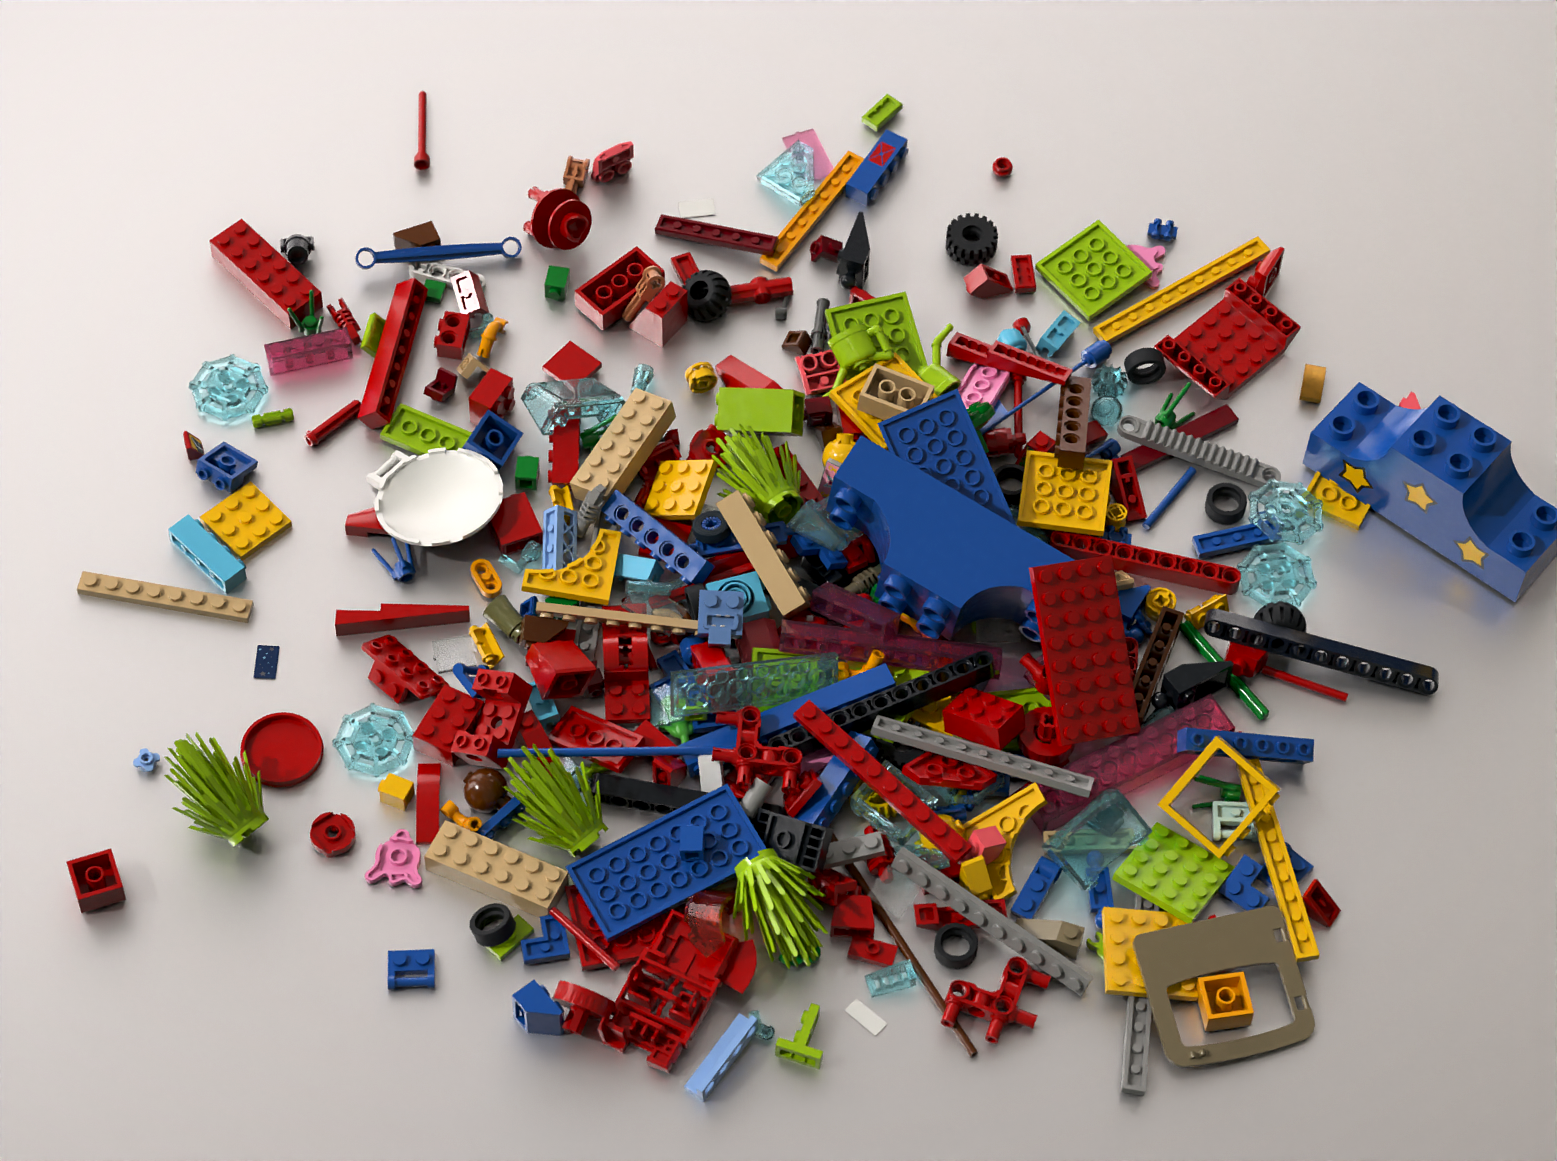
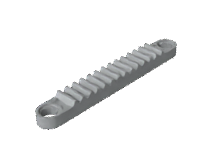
M1128 415L1122 417L1118 423V434L1127 440L1255 486L1272 490L1279 485L1281 480V473L1277 468L1259 462L1257 458L1251 459L1249 455L1242 456L1241 452L1234 453L1232 449L1226 450L1224 446L1218 447L1216 443L1210 444L1207 440L1203 442L1201 438L1195 439L1193 435L1187 436L1185 432L1178 433L1177 429L1170 430L1168 426L1162 427L1160 423L1154 424L1152 420L1145 421ZM1129 423L1133 425L1134 430L1127 431L1123 428V425ZM1264 475H1273L1275 477V481H1266Z

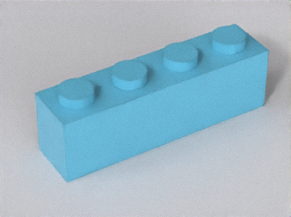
M188 514L168 529L170 541L226 594L247 579L246 566L243 561L232 556L230 549L225 545L222 546L213 533H208L198 519L194 520Z

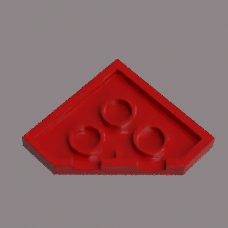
M930 751L907 763L902 769V774L918 785L983 790L996 782L997 774L987 768L967 764L964 761L947 758Z

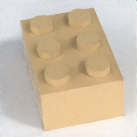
M875 363L859 395L857 410L886 420L932 400L935 386Z

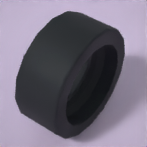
M1155 348L1135 350L1124 361L1128 380L1134 384L1153 383L1162 378L1166 371L1162 352ZM1144 364H1153L1147 368L1137 369Z
M1005 464L999 466L994 471L998 483L1006 478H1014L1023 483L1024 467L1017 464ZM1000 486L1008 505L1020 504L1022 488L1016 491H1009Z
M1216 484L1209 489L1206 496L1205 512L1216 523L1222 525L1237 523L1244 516L1247 496L1235 484ZM1227 496L1237 501L1238 508L1233 511H1223L1218 509L1213 501L1217 497Z
M702 583L684 588L692 620L698 621L700 590H705Z
M493 903L480 908L473 914L469 928L478 944L484 947H493L504 943L513 935L516 929V922L507 906ZM503 920L497 927L486 931L483 930L489 923Z
M950 923L939 929L935 936L934 953L936 959L942 965L951 969H961L970 965L976 958L978 939L976 933L969 926L962 923ZM959 936L966 939L970 947L966 954L954 956L946 953L942 944L948 937Z

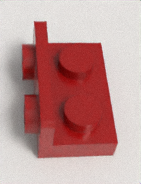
M832 868L824 869L822 874L810 873L816 878L811 879L808 877L807 883L823 893L825 897L813 895L807 890L808 894L831 906H837L838 895H845L847 891L857 890L856 880Z

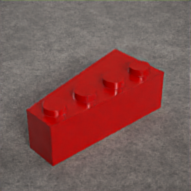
M554 402V410H550L549 421L553 423V430H549V443H553V450H549L548 454L549 463H552V470H548V483L557 485L561 489L568 485L570 491H572L570 481L579 470L580 403Z

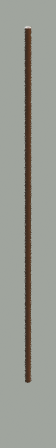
M682 602L675 605V609L683 619L692 620L691 615ZM737 691L740 708L743 709L746 706H750L743 694ZM834 833L830 843L839 841ZM854 863L844 865L852 878L857 881V885L861 886L863 895L871 897L873 910L943 1015L946 1008L944 999ZM956 1019L954 1027L951 1029L969 1056H976L978 1051Z

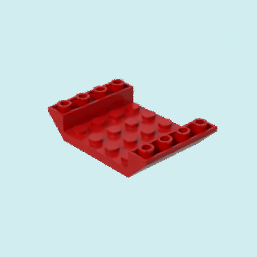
M1238 278L1225 289L1224 298L1174 339L1167 335L1154 345V348L1161 351L1164 358L1215 399H1228L1281 356L1297 335L1301 326L1241 278Z

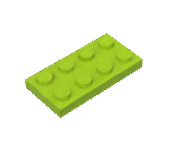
M400 403L393 413L390 423L386 424L380 433V439L417 455L427 454L428 450L436 448L457 451L458 448L463 447L472 432Z

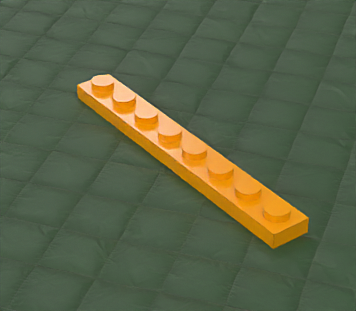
M848 150L777 236L779 242L773 257L762 255L760 257L761 264L776 272L781 268L846 189V183L863 162L864 158Z

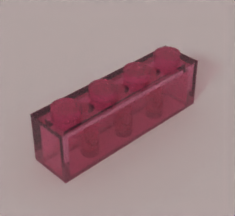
M347 327L264 344L270 376L353 359L352 345Z
M828 581L812 592L810 610L881 642H885L898 633L901 614Z

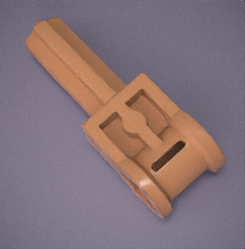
M568 156L563 175V184L566 185V189L576 194L578 187H584L589 172L590 159L580 160L573 158V156Z
M653 265L644 269L643 277L635 287L637 293L621 314L625 321H632L646 301L650 303L656 293L664 288L665 280L657 266Z

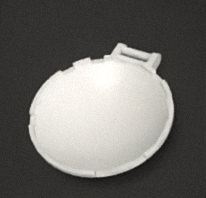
M446 448L430 449L427 454L418 457L416 455L409 457L396 450L383 466L375 473H370L366 477L368 483L379 490L374 506L380 525L394 538L416 546L451 544L475 534L492 520L500 508L503 499V482L496 466L483 455L462 448H458L457 451L446 450Z

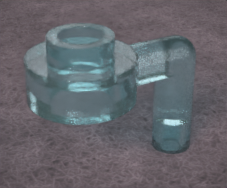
M534 540L528 542L522 550L521 558L517 563L504 554L499 557L498 561L519 574L527 563L538 560L542 553L540 550L541 545Z

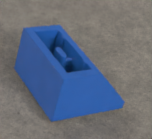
M532 980L512 995L513 1017L527 1033L561 1036L564 1034V1029H562L564 1009L558 1001L554 1002L549 997L550 994L546 987L542 984L539 985L535 980Z

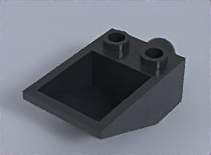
M860 211L844 250L840 249L837 257L839 264L836 274L839 275V284L845 290H851L854 286L862 290L869 275L870 245L864 214Z
M1232 661L1182 664L1164 674L1161 691L1153 694L1151 703L1156 709L1167 707L1174 717L1181 713L1185 714L1193 706L1229 687L1234 664Z

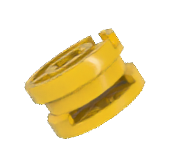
M709 362L695 363L685 372V379L689 383V388L696 394L711 390L718 382L713 366Z
M1162 587L1149 591L1145 603L1146 615L1151 620L1157 622L1163 606L1175 610L1177 601L1175 594L1171 590Z

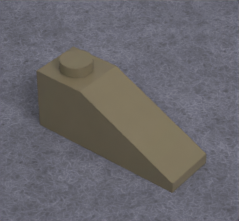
M1016 919L1015 923L1061 955L1076 960L1083 941L1084 927L1058 920Z

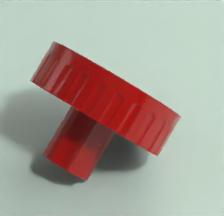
M1038 707L1024 715L1025 728L1018 734L1017 741L1020 751L1026 758L1048 765H1056L1070 757L1074 751L1075 744L1058 746L1052 707ZM1036 732H1037L1038 738H1039L1041 741H1043V742H1040V741L1036 738Z
M559 981L552 1000L558 1001L562 1006L569 1009L562 1029L579 1036L583 1032L588 1017L599 1021L603 1017L610 1019L615 1007V1002L609 998L566 981Z

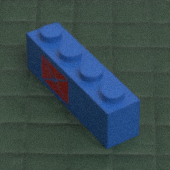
M886 129L846 183L845 197L866 207L871 200L874 201L881 186L884 187L887 184L889 175L897 170L900 160L906 158L909 151L907 148L908 139Z

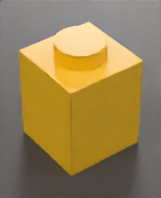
M389 773L386 779H382L378 786L380 802L405 811L415 794L414 782Z

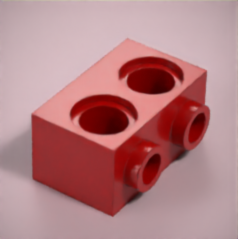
M445 311L443 319H440L438 324L439 336L436 335L434 338V348H437V357L463 359L471 328L470 314Z

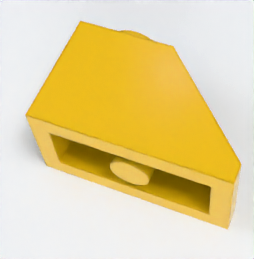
M980 855L962 862L959 885L981 900H990L992 885L983 856Z

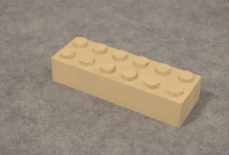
M635 388L570 481L574 498L584 501L588 491H592L599 484L607 488L603 497L605 501L603 506L616 489L624 494L676 418L672 401Z
M737 490L717 502L718 509L781 614L791 619L811 607L812 605L809 601L812 599L806 588L799 585L798 581L801 580L795 569L789 568L787 565L789 562L787 555L783 550L781 551L780 548H777L778 540L775 535L766 530L765 525H767V522L761 513L759 514L758 511L754 510L753 507L756 504L752 497L746 492L742 493Z
M447 820L444 821L424 856L426 870L539 918L540 916L550 915V909L554 906L557 907L564 895L565 886H569L568 871Z

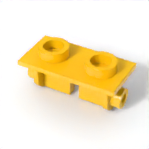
M552 485L548 493L551 496L553 506L560 505L575 511L569 486L567 485L561 489L557 485ZM564 515V520L569 526L570 516Z
M1213 595L1212 598L1202 603L1203 607L1198 605L1191 610H1187L1184 618L1186 621H1191L1197 630L1204 627L1205 614L1210 609H1220L1229 612L1227 595Z
M486 622L481 628L476 625L469 628V636L473 638L477 645L482 661L492 670L505 656L488 623Z

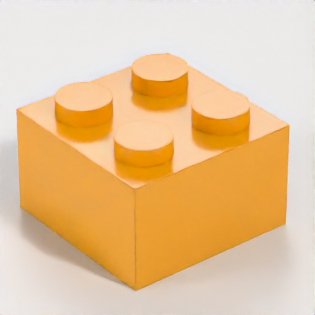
M1244 971L1198 978L1196 984L1198 991L1197 1001L1205 1032L1251 1026L1254 1011Z

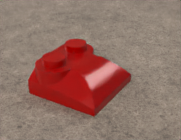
M1283 247L1271 251L1263 261H1259L1254 276L1250 275L1247 280V284L1263 297L1266 296L1280 274L1285 250Z

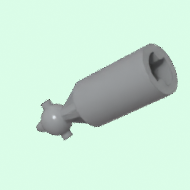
M757 777L740 802L750 821L756 817L759 808L762 807L773 790V787Z

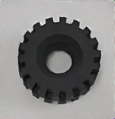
M966 213V217L959 215L957 220L954 218L951 224L948 225L946 233V250H948V255L950 257L953 256L955 262L960 260L961 265H965L966 262L969 263V266H973L974 263H977L978 266L982 261L985 263L989 262V258H993L997 250L998 233L997 227L993 226L994 222L992 220L987 222V217L984 215L982 218H979L977 213L974 216ZM973 235L978 237L980 240L972 242L966 240L964 237Z
M909 719L907 722L908 724L920 727V723L917 721L915 724H912V719ZM876 739V746L880 750L876 756L878 758L877 761L883 766L887 764L888 770L895 768L896 773L902 774L904 765L927 752L916 747H912L910 751L901 752L895 748V744L898 742L893 744L883 739Z

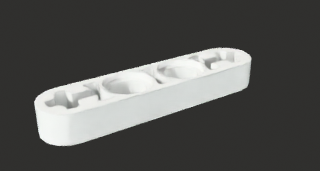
M432 261L409 262L408 265L409 274L412 278L415 277L421 281L430 279L443 282L450 289H454L451 277L465 272V270ZM435 271H441L443 275L440 277H435L432 275V273ZM477 274L484 293L486 290V280L482 275Z

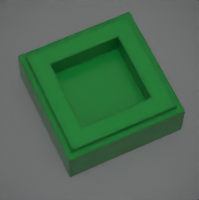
M426 279L424 286L428 288L425 300L441 304L447 288L446 283Z

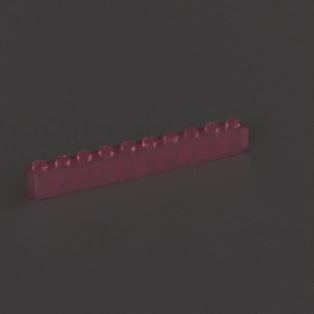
M782 619L779 652L867 663L872 651L879 650L884 653L881 665L886 663L887 666L933 671L979 651H988L993 655L995 670L1001 671L1002 648ZM1000 673L994 675L991 679L999 680Z

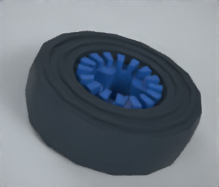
M717 510L701 513L693 521V534L702 543L713 544L721 542L729 537L731 529L723 515Z

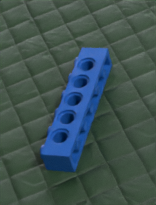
M617 489L602 507L601 511L607 515L605 519L614 526L619 524L621 526L620 531L629 538L634 536L636 538L635 543L644 550L649 548L651 550L650 555L659 562L664 560L667 563L665 567L674 574L679 572L682 575L680 579L687 585L691 586L692 583L703 584L715 568L711 562ZM629 512L628 517H627L626 519H624V516L626 515V513ZM644 524L643 529L639 531L640 526ZM659 536L658 541L654 543L655 538ZM674 548L673 553L669 556L670 550ZM689 560L688 566L684 568L686 561Z
M1188 727L1177 732V753L1200 755L1211 741L1219 735L1248 760L1259 758V761L1304 765L1313 762L1314 739ZM1219 749L1214 755L1216 757L1231 758L1222 749Z

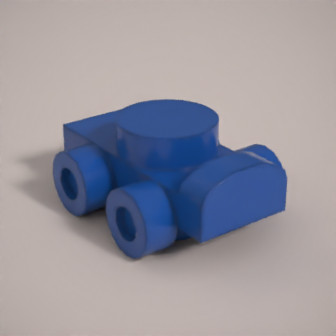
M1156 218L1154 223H1149L1147 235L1153 239L1171 241L1176 239L1178 227H1174V222L1171 220L1166 221V225H1162V220Z
M1109 525L1101 538L1131 545L1132 534H1128V528L1121 527L1119 532H1115V527Z

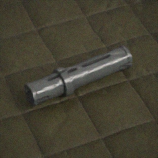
M819 298L817 301L814 329L811 331L812 346L810 351L812 354L824 352V343L828 336L826 331L827 320L824 312L825 309H829L830 301L826 298Z

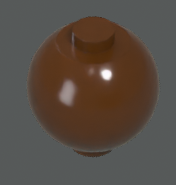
M480 768L474 773L470 771L463 780L465 783L463 788L464 798L467 804L478 812L491 813L496 809L499 811L512 799L508 795V791L503 788L505 786L508 787L505 777L495 769Z

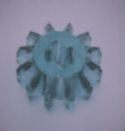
M1103 364L1101 369L1097 368L1091 380L1093 391L1098 392V397L1104 395L1106 400L1110 396L1116 399L1118 395H1123L1128 383L1126 372H1121V367L1114 368L1113 364L1110 367Z

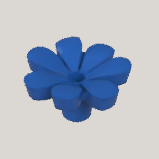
M1138 609L1135 616L1136 623L1131 625L1130 629L1139 628L1150 636L1153 633L1150 629L1152 625L1149 620L1145 621V616Z

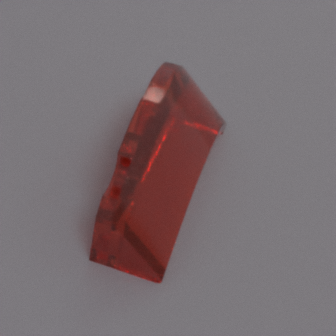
M720 890L698 891L689 898V902L685 906L684 921L691 929V932L688 934L690 942L706 958L721 948L726 942L722 928L723 910H727L726 914L729 916L733 913L736 892Z

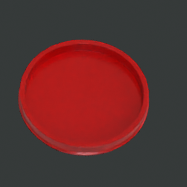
M273 713L258 719L247 729L242 738L240 757L242 765H244L243 752L245 751L251 777L255 776L256 781L257 772L260 770L261 784L271 787H289L305 781L316 771L323 757V741L317 728L308 719L294 713Z

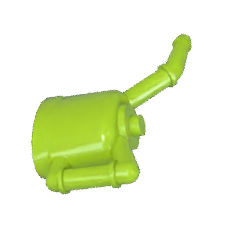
M864 323L858 324L828 340L827 343L840 366L834 386L831 388L832 390L843 384L849 369L853 368V370L859 369L863 371L868 368L867 365L870 361L891 360L894 358L893 348L890 347L883 332L884 330L879 325L867 329ZM876 335L883 352H877L871 339L872 336ZM830 391L824 394L823 396H829Z
M950 323L935 337L931 344L932 364L915 371L924 382L935 386L934 393L938 397L957 389L961 384L957 377L941 366V343L954 329Z

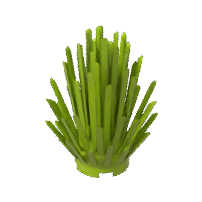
M739 424V428L745 437L740 432L736 433L733 428H729L733 436L731 438L728 435L725 436L727 444L720 438H716V442L724 451V453H720L721 458L732 471L712 454V458L724 469L717 468L719 472L716 475L736 490L750 495L756 504L753 507L754 510L758 511L759 514L761 513L767 523L783 521L787 525L802 511L800 508L801 502L804 503L800 496L801 471L797 472L796 454L793 456L792 470L788 442H785L787 461L783 447L780 445L779 450L785 480L768 435L764 436L763 432L761 433L760 439L764 445V451L751 426H747L751 438L741 424ZM723 489V492L727 495L723 493H717V495L725 498L733 492Z
M197 732L195 736L200 742L202 750L186 733V738L190 743L182 739L174 742L178 755L172 748H168L183 769L169 757H164L173 767L170 768V772L178 780L175 781L169 775L164 776L191 799L183 797L181 802L189 809L184 811L177 807L172 809L194 819L195 824L204 827L199 828L191 825L188 828L228 840L235 847L269 820L263 808L260 770L257 772L258 784H256L255 776L251 777L245 751L243 752L245 762L243 765L244 778L237 756L233 759V770L214 737L213 739L209 738V742L214 749L212 755Z
M535 744L532 746L548 769L547 771L534 754H531L525 746H522L521 750L529 758L530 764L527 760H523L522 766L524 768H521L512 757H508V761L530 790L507 767H504V770L513 779L510 780V783L519 792L514 793L507 786L503 788L527 807L525 809L526 812L546 826L523 813H518V816L527 820L525 823L516 818L512 819V821L543 836L542 839L530 837L528 838L529 840L566 850L574 858L577 856L575 853L577 849H580L582 852L599 838L600 834L598 832L601 829L605 832L608 830L602 819L599 780L596 782L594 804L583 761L580 764L583 776L576 766L575 772L586 802L585 805L571 773H567L552 748L548 749V754L553 761L549 764Z
M769 848L757 851L759 856L751 860L748 857L744 858L734 869L738 882L733 919L737 916V909L738 913L742 910L744 941L748 940V929L750 928L751 934L754 933L753 905V910L756 913L763 941L771 962L773 963L774 961L772 952L777 953V948L770 928L787 968L790 970L791 965L789 961L792 960L796 968L799 964L796 961L798 952L805 965L809 967L811 962L808 959V955L812 961H815L816 956L819 957L815 948L817 945L823 947L812 928L816 932L818 929H821L825 934H828V931L802 897L805 896L815 907L823 911V907L808 894L807 890L813 895H820L821 897H825V895L803 880L805 879L803 875L811 879L816 878L814 875L779 858L774 849Z

